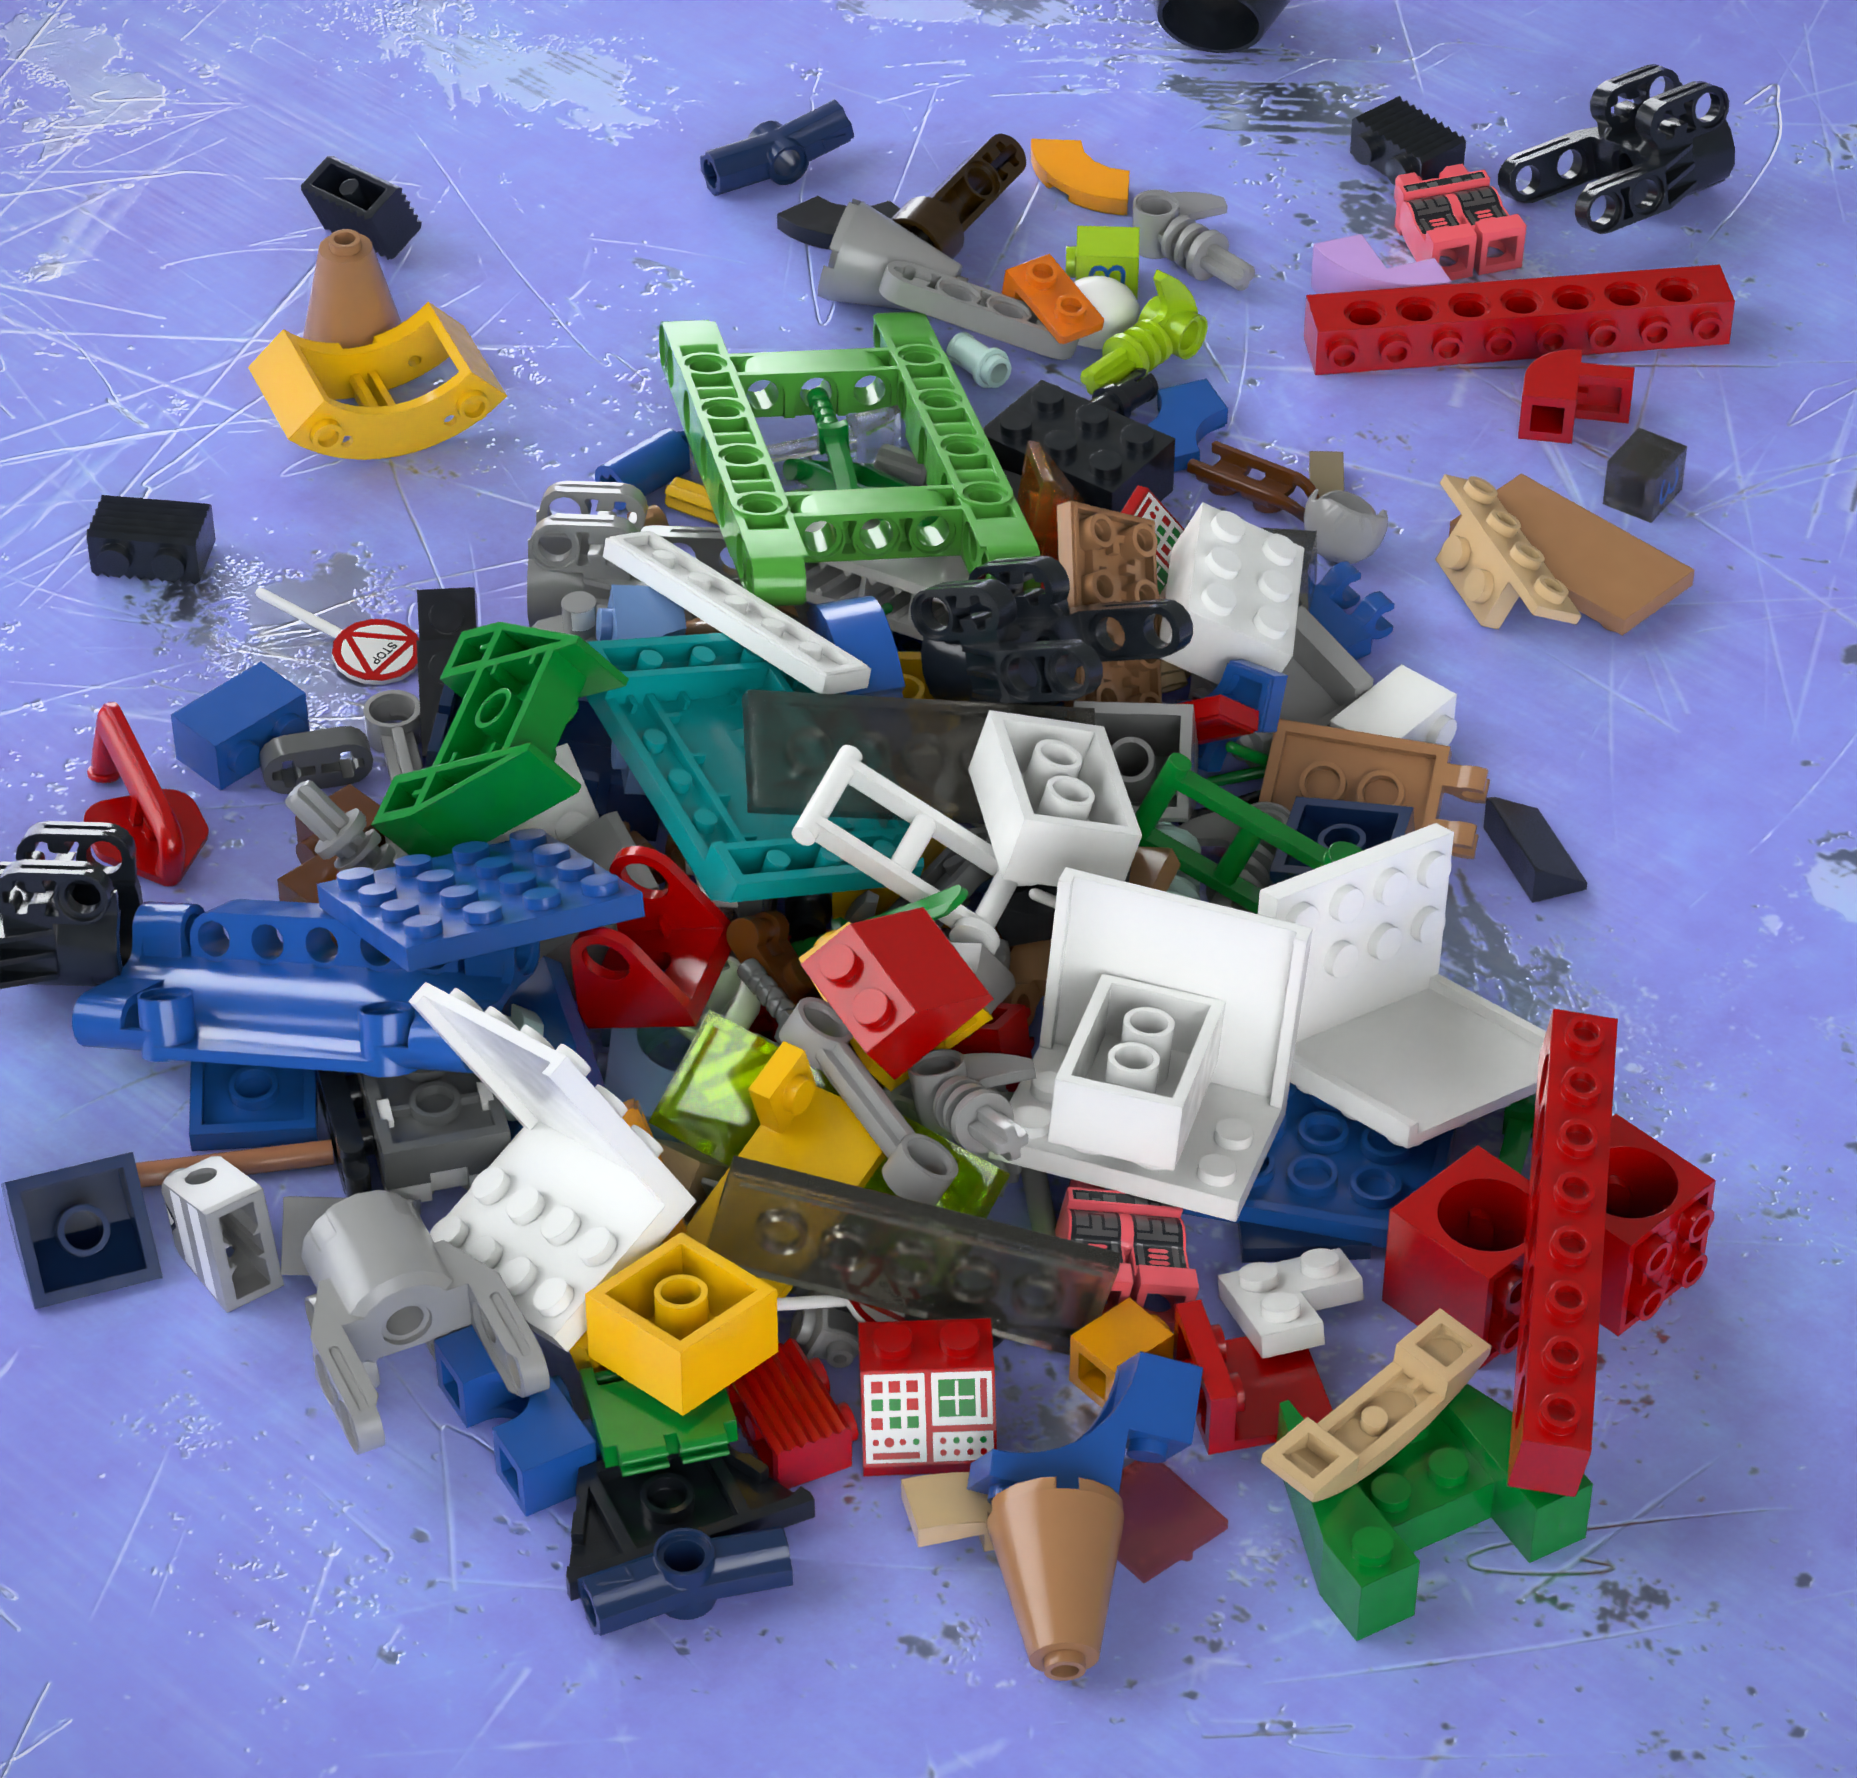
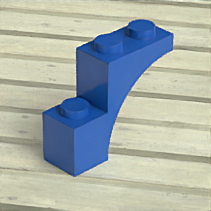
M1140 1351L1117 1366L1114 1383L1104 1407L1092 1425L1080 1438L1060 1448L1041 1452L1020 1453L992 1449L971 1463L967 1490L987 1494V1501L991 1504L992 1499L997 1493L1014 1484L1040 1477H1056L1057 1488L1079 1489L1078 1478H1084L1109 1486L1119 1495L1126 1449V1455L1134 1460L1146 1463H1163L1168 1458L1192 1445L1203 1367Z

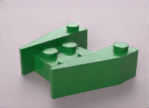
M496 622L461 632L440 680L458 694L463 701L432 767L393 777L371 825L408 855L425 854L434 858L453 853L452 848L461 843L471 841L487 843L579 793L582 785L554 762L557 755V744L566 724L571 721L578 710V698L625 687L629 678L577 635L505 622Z
M1466 1384L1442 1412L1402 1450L1350 1488L1327 1499L1311 1502L1284 1481L1319 1595L1356 1641L1415 1615L1420 1561L1413 1552L1492 1518L1524 1558L1531 1563L1586 1538L1593 1483L1583 1474L1576 1497L1507 1486L1513 1412L1469 1384ZM1289 1400L1279 1404L1277 1441L1304 1420Z

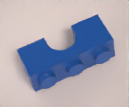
M472 1325L434 1340L438 1386L466 1428L493 1418L512 1419L492 1427L496 1473L524 1515L527 1517L575 1497L579 1467L597 1462V1457L602 1455L593 1423L588 1418L580 1420L573 1410L571 1396L563 1379L559 1375L552 1377L549 1375L550 1388L548 1390L522 1398L508 1391Z

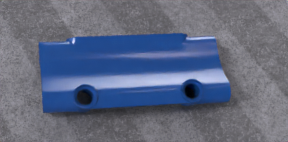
M236 899L205 912L203 907L198 904L148 901L142 903L135 913L132 924L131 956L123 967L121 975L87 990L79 996L72 1014V1029L75 1039L83 1047L142 1051L143 1059L153 1062H208L363 1073L371 1077H396L407 1075L417 1070L474 1073L408 1001L427 982L448 994L454 988L461 990L473 999L484 1012L489 1006L501 1012L513 992L534 974L540 957V941L408 972L322 910L319 903ZM223 927H224V928L226 929V931L228 932L229 939H228V937L226 936V934L224 933ZM276 929H277V930L279 931V933L281 934L282 939H283V943H282L281 940L279 939V937H278V935H277ZM330 932L336 938L338 947L332 941Z

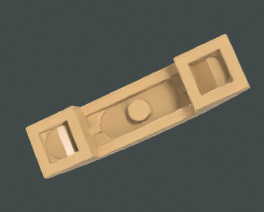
M1439 1308L1396 1344L1394 1359L1389 1365L1320 1422L1315 1423L1309 1417L1305 1418L1262 1454L1261 1463L1311 1502L1327 1499L1350 1488L1395 1456L1442 1412L1490 1355L1491 1345Z

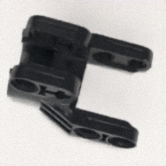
M1657 64L1646 65L1606 80L1598 85L1590 100V111L1598 127L1576 130L1508 157L1501 165L1498 173L1500 191L1505 196L1517 201L1534 203L1583 183L1598 179L1587 184L1578 196L1575 204L1577 222L1581 227L1598 234L1613 232L1669 210L1684 197L1720 184L1730 176L1731 170H1733L1735 165V146L1731 129L1726 120L1730 102L1728 94L1723 88L1704 81H1692L1683 85L1673 70ZM1663 76L1665 81L1664 92L1650 98L1649 94L1652 83L1658 77ZM1709 93L1711 98L1709 111L1705 116L1698 119L1695 113L1696 104L1702 95ZM1618 96L1628 100L1618 103ZM1614 106V113H1611V107ZM1571 150L1573 153L1572 166L1568 172L1559 175L1557 170L1559 158L1564 152ZM1530 166L1532 171L1531 181L1525 189L1518 191L1516 188L1517 175L1522 168ZM1604 195L1606 199L1605 212L1598 220L1592 221L1590 217L1591 206L1598 197Z
M1049 556L1003 558L989 561L976 567L970 573L968 580L942 582L918 592L910 606L914 627L923 636L921 647L922 672L929 693L942 707L954 714L989 712V710L999 712L1041 710L1053 708L1060 701L1081 698L1094 692L1100 686L1103 678L1101 662L1160 659L1184 649L1190 643L1193 636V622L1184 606L1170 599L1095 603L1069 608L1067 597L1070 591V583L1067 572L1059 561ZM990 574L997 580L986 579V575ZM1034 578L1035 582H1043L1045 590L1043 588H1029L1023 591V583ZM934 597L941 600L947 607L949 612L947 626L939 623L934 617L932 611ZM1156 614L1166 618L1171 626L1172 639L1170 643L1161 640L1155 632L1153 620ZM1108 617L1114 618L1122 626L1125 633L1123 646L1117 645L1109 637L1106 627ZM1083 666L1085 671L1083 684H1078L1074 681L1076 668Z
M37 822L29 827L18 845L16 861H0V989L28 984L98 986L121 975L123 967L131 956L134 916L138 907L143 903L141 886L137 878V848L134 838L126 829L117 824L104 822ZM100 841L113 844L120 851L122 862L117 866L110 867L98 863L92 856L91 845ZM40 842L47 843L49 852L58 853L54 860H45L43 852L35 851ZM74 842L79 844L77 853L69 852Z

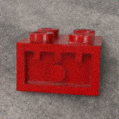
M1201 1299L1175 1304L1173 1360L1203 1367L1196 1423L1208 1455L1276 1443L1279 1404L1286 1400L1291 1402L1304 1419L1309 1417L1315 1423L1320 1422L1333 1411L1309 1348L1262 1359L1247 1336L1225 1340L1221 1326L1219 1324H1210Z

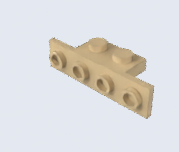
M1444 474L1440 485L1462 516L1450 536L1445 540L1435 560L1479 624L1499 630L1515 602L1520 597L1534 616L1577 625L1582 615L1568 597V589L1563 583L1555 579L1544 563L1545 558L1543 554L1530 544L1520 530V522L1504 508L1497 498L1498 492L1495 487L1479 477L1471 476L1468 479Z

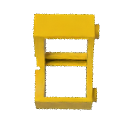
M429 301L406 321L384 333L374 336L372 344L361 347L343 349L340 343L316 342L301 338L283 329L248 366L288 440L308 450L344 459L367 460L397 457L437 445L458 435L485 418L488 413L507 397L465 326ZM449 357L452 359L459 372L446 383L418 398L398 404L394 402L388 390L422 376ZM354 398L358 406L341 403L336 400ZM454 415L452 420L444 421L447 416ZM345 436H350L348 441L343 442Z

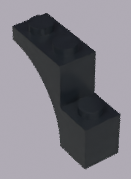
M474 587L417 590L419 640L416 641L423 758L427 757V749L444 687L440 677L461 632L478 627L477 594Z

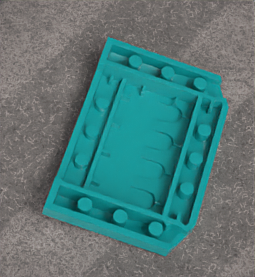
M723 633L587 641L590 646L628 677L629 680L625 687L586 696V699L710 900L732 903L886 888L818 843L814 842V844L809 846L802 845L792 836L793 828L843 745L856 747L862 754L861 762L898 785L838 693L821 696ZM849 784L828 818L829 821L889 859L892 858L910 826L909 822ZM924 858L919 859L912 872L919 878L924 868Z

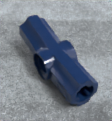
M835 99L785 125L777 121L763 122L752 130L748 139L706 151L705 155L700 156L701 172L704 175L707 188L714 196L768 179H771L778 185L792 184L804 175L810 161L850 142L854 138L852 124L847 118L843 107Z
M780 1526L710 1538L702 1531L693 1528H677L666 1532L657 1540L653 1553L578 1578L577 1583L578 1594L584 1608L585 1617L594 1635L599 1634L602 1636L662 1614L679 1620H693L708 1613L713 1608L717 1599L792 1586L793 1570L785 1531Z

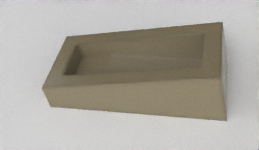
M1309 451V480L1316 489H1319V497L1334 490L1344 491L1343 452Z

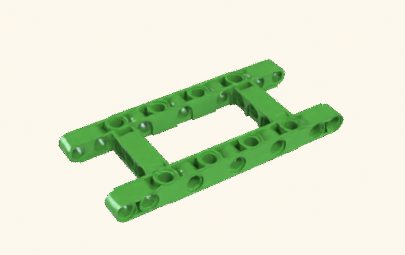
M916 311L876 313L873 315L874 348L728 354L716 321H661L659 326L661 366L728 552L734 562L742 587L773 607L803 605L807 602L805 563L961 556L970 575L976 567L995 559L1040 556L1038 544L1013 495V490L947 354L943 351L925 314ZM870 375L876 376L870 385L855 387V384L861 378ZM823 378V381L817 387L827 391L837 416H848V413L890 412L895 414L897 418L903 419L906 425L905 437L917 463L924 464L927 471L926 483L928 486L784 492L755 417L783 416L785 419L795 418V416L812 415L807 402V394L811 389L801 388L810 379ZM756 381H770L768 386L761 391H748L749 387ZM939 516L938 519L929 526H918V524L926 517ZM871 519H883L875 528L861 529ZM814 522H827L825 526L818 531H805L806 528ZM990 574L986 575V579L997 580ZM1034 578L1023 583V591L1029 588L1041 587V583L1035 582Z

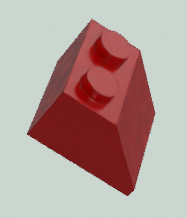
M924 907L851 923L800 964L864 1052L894 1080L899 1078L994 1000Z

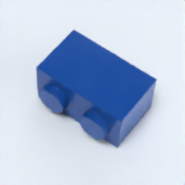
M261 661L171 714L176 759L220 791L260 767V751L267 742L279 736L310 731L306 693Z

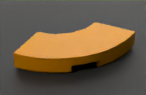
M1031 139L1032 167L1037 177L1046 187L1051 188L1054 186L1068 194V201L1080 207L1102 213L1127 215L1130 171L1110 168L1095 162L1084 152L1081 140Z

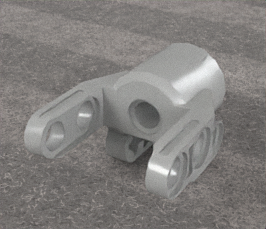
M560 481L549 486L543 494L540 509L536 510V526L533 529L531 538H528L527 614L529 627H532L538 620L562 615L561 601L565 595L571 592L583 591L592 594L596 599L597 606L601 604L608 605L612 584L648 586L603 557L605 539L610 538V536L651 530L672 544H687L695 552L696 559L728 579L739 578L736 569L728 567L721 560L720 553L727 546L720 528L666 525L644 526L648 510L647 500L641 490L635 486L616 482ZM557 498H571L579 505L581 514L557 513L553 515L549 505ZM591 499L598 500L596 508L598 515H590ZM615 502L626 503L627 511L632 512L629 514L628 520L617 516L616 512L612 511ZM684 609L686 621L698 618Z
M383 1190L354 1194L333 1204L315 1221L311 1230L306 1234L303 1241L301 1258L317 1289L316 1294L305 1298V1310L311 1328L310 1338L313 1347L315 1378L350 1446L357 1455L385 1445L384 1430L376 1407L378 1393L375 1388L380 1385L376 1364L378 1358L425 1343L436 1362L434 1340L466 1328L469 1325H472L509 1392L525 1398L550 1388L549 1371L542 1349L501 1275L445 1240L434 1243L416 1208L408 1199H404L399 1194Z

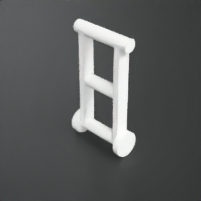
M843 745L793 828V838L798 843L806 846L812 845L814 842L818 843L911 903L940 892L912 873L931 837L994 877L975 913L960 904L949 915L937 920L952 928L949 933L950 942L982 943L995 955L1000 945V938L994 928L1016 887L1025 885H1020L1010 880H1002L991 844L861 762L862 754L856 747ZM848 784L910 823L891 859L828 820Z

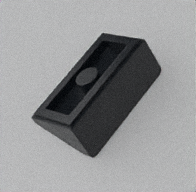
M1497 797L1486 799L1483 828L1532 903L1587 890V881L1538 808Z

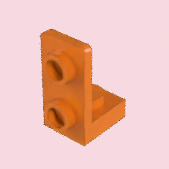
M1050 253L1005 270L1002 294L1025 302L1059 344H1067L1103 329L1104 318Z

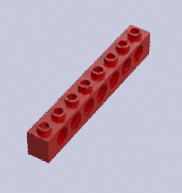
M1720 264L1306 295L1304 341L1315 375L1537 359L1554 351L1579 349L1582 350V355L1724 345L1730 344L1735 300Z
M1553 1008L1538 1060L1507 1486L1576 1497L1592 1450L1618 1019Z

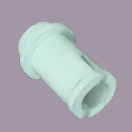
M967 332L956 334L947 346L946 354L950 356L949 361L972 374L975 383L983 388H998L1008 380L1011 374L1012 367L1006 352L998 347L988 348Z

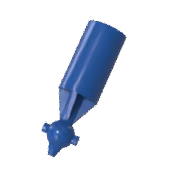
M670 428L659 431L597 467L595 470V482L631 484L641 490L646 497L670 483L674 478L690 471L695 459L685 432H676ZM615 502L614 508L616 510H623L626 508V503Z

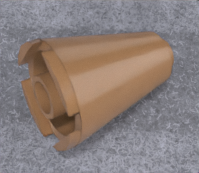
M338 230L326 237L318 248L303 338L316 342L340 343L343 349L372 344L374 336L384 333L402 322L370 239L354 230Z
M1040 1477L1014 1484L997 1493L991 1501L992 1512H987V1528L1031 1666L1044 1672L1045 1676L1050 1679L1068 1681L1083 1676L1086 1670L1094 1666L1099 1660L1124 1525L1122 1498L1113 1488L1095 1480L1078 1478L1079 1489L1057 1488L1056 1477Z

